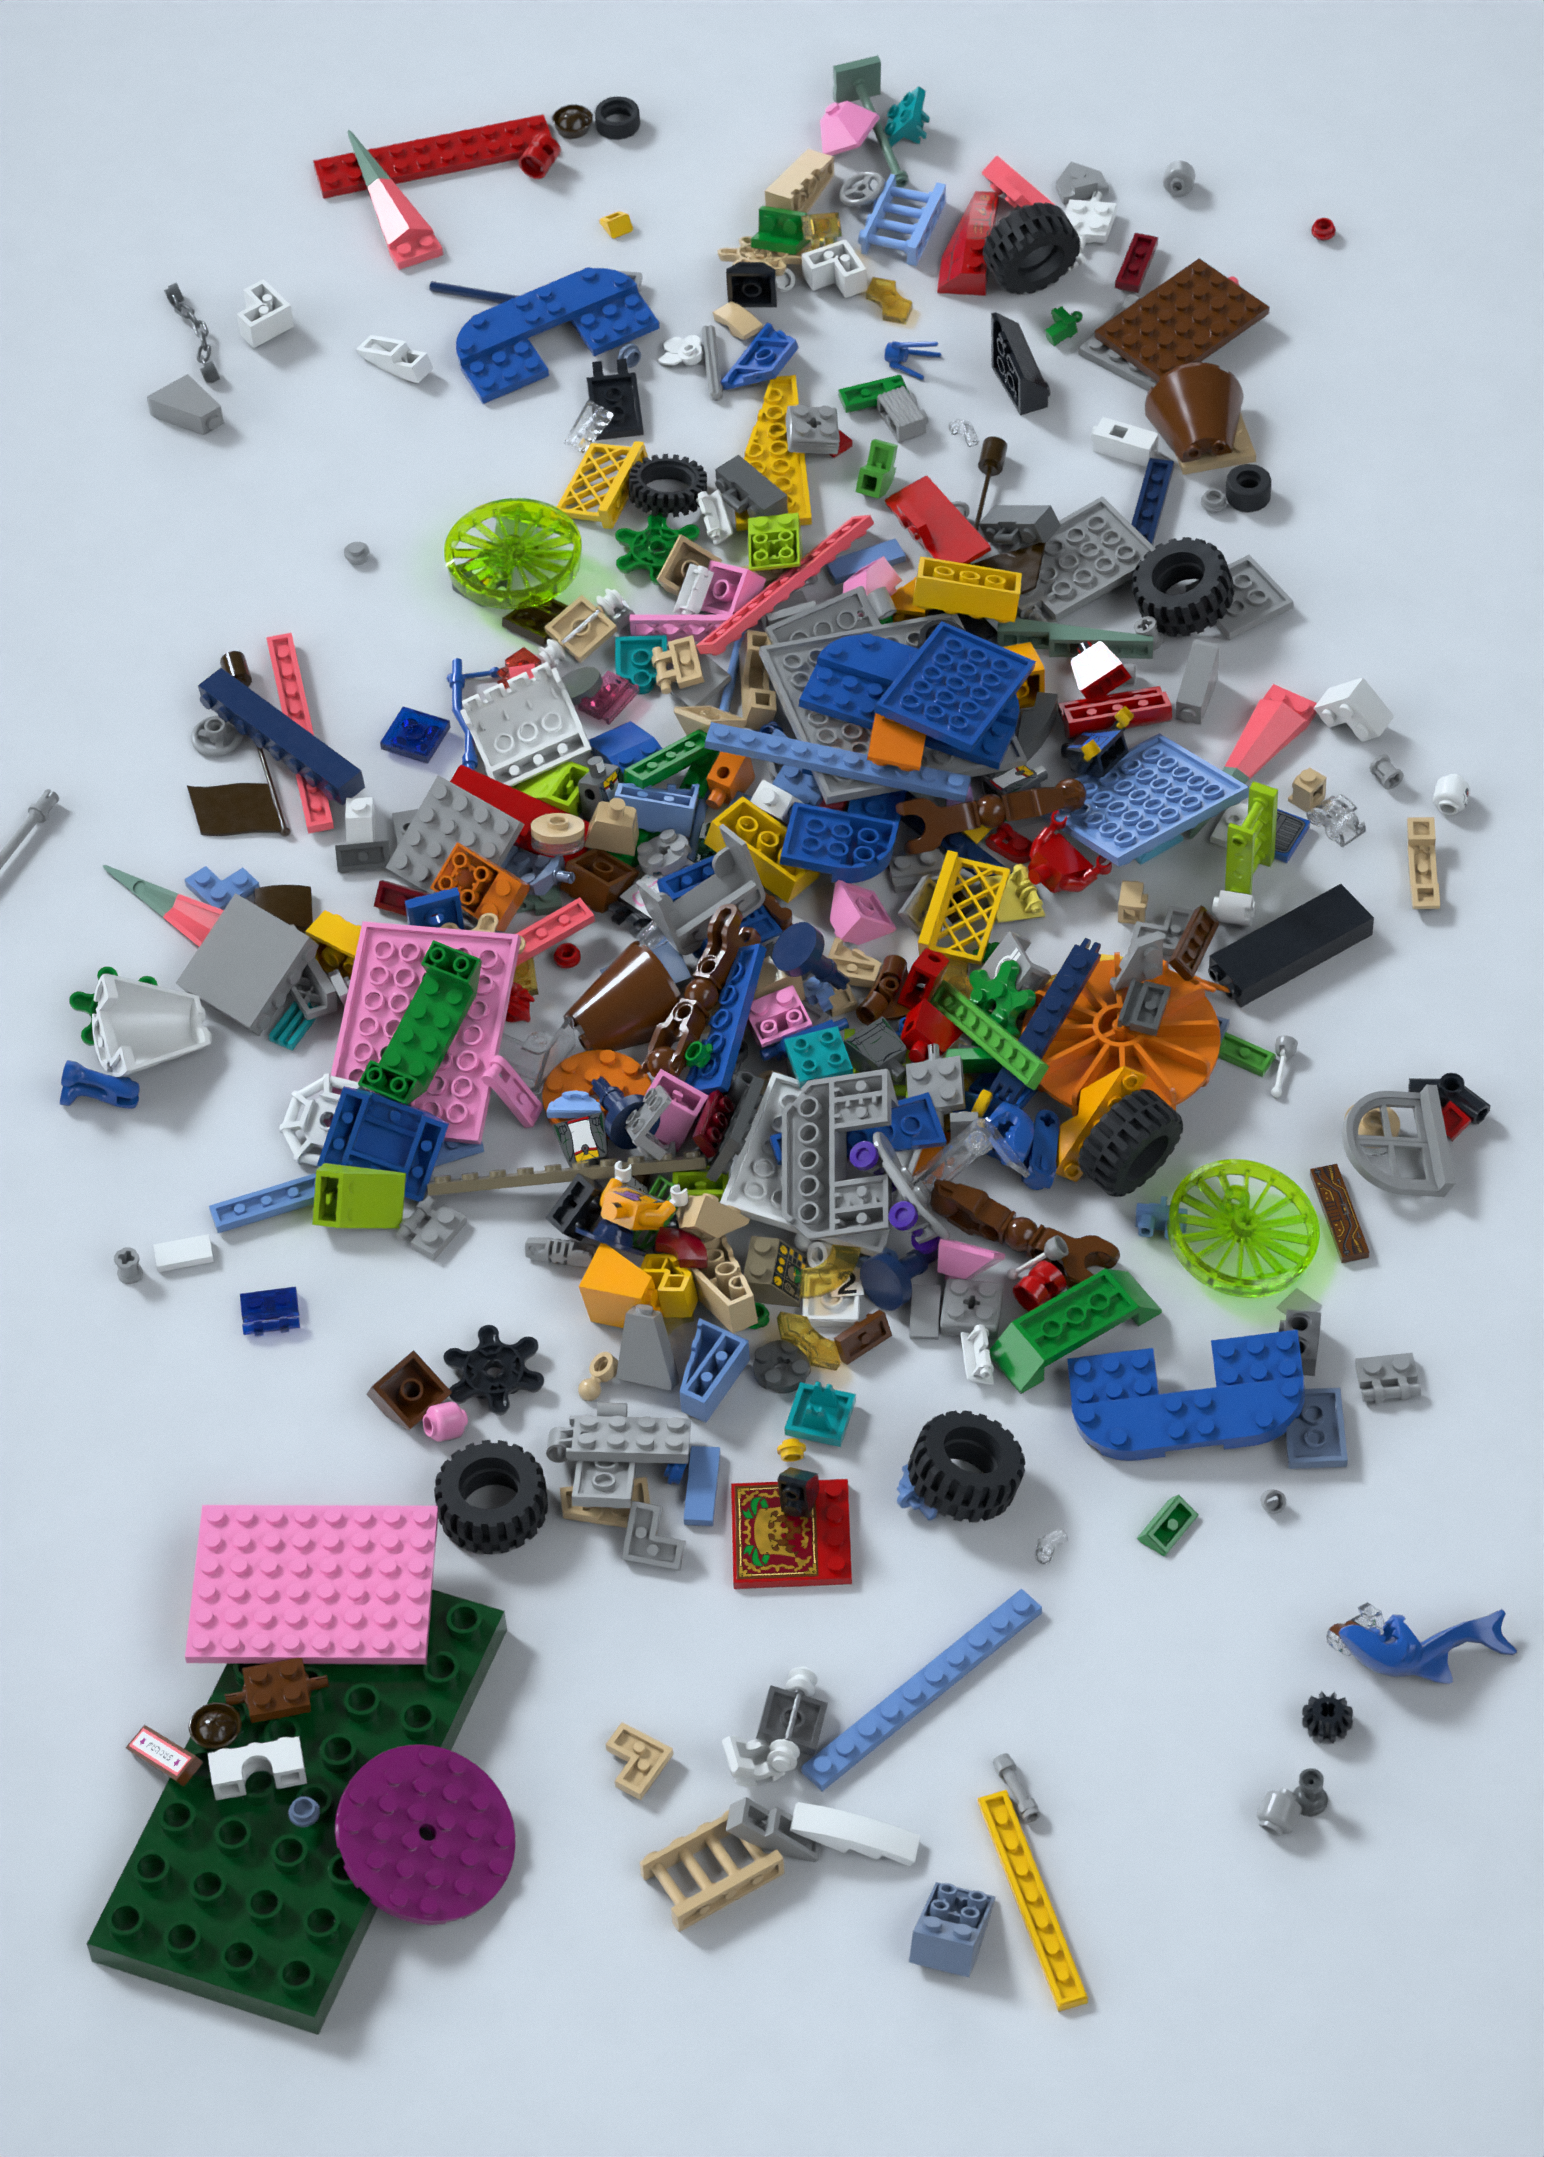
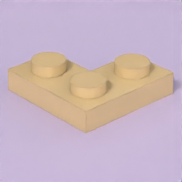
M621 1722L605 1744L606 1751L628 1762L615 1779V1787L639 1800L644 1797L673 1756V1748Z

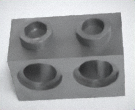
M1287 1309L1286 1320H1280L1279 1332L1302 1330L1298 1331L1303 1375L1315 1376L1321 1313Z

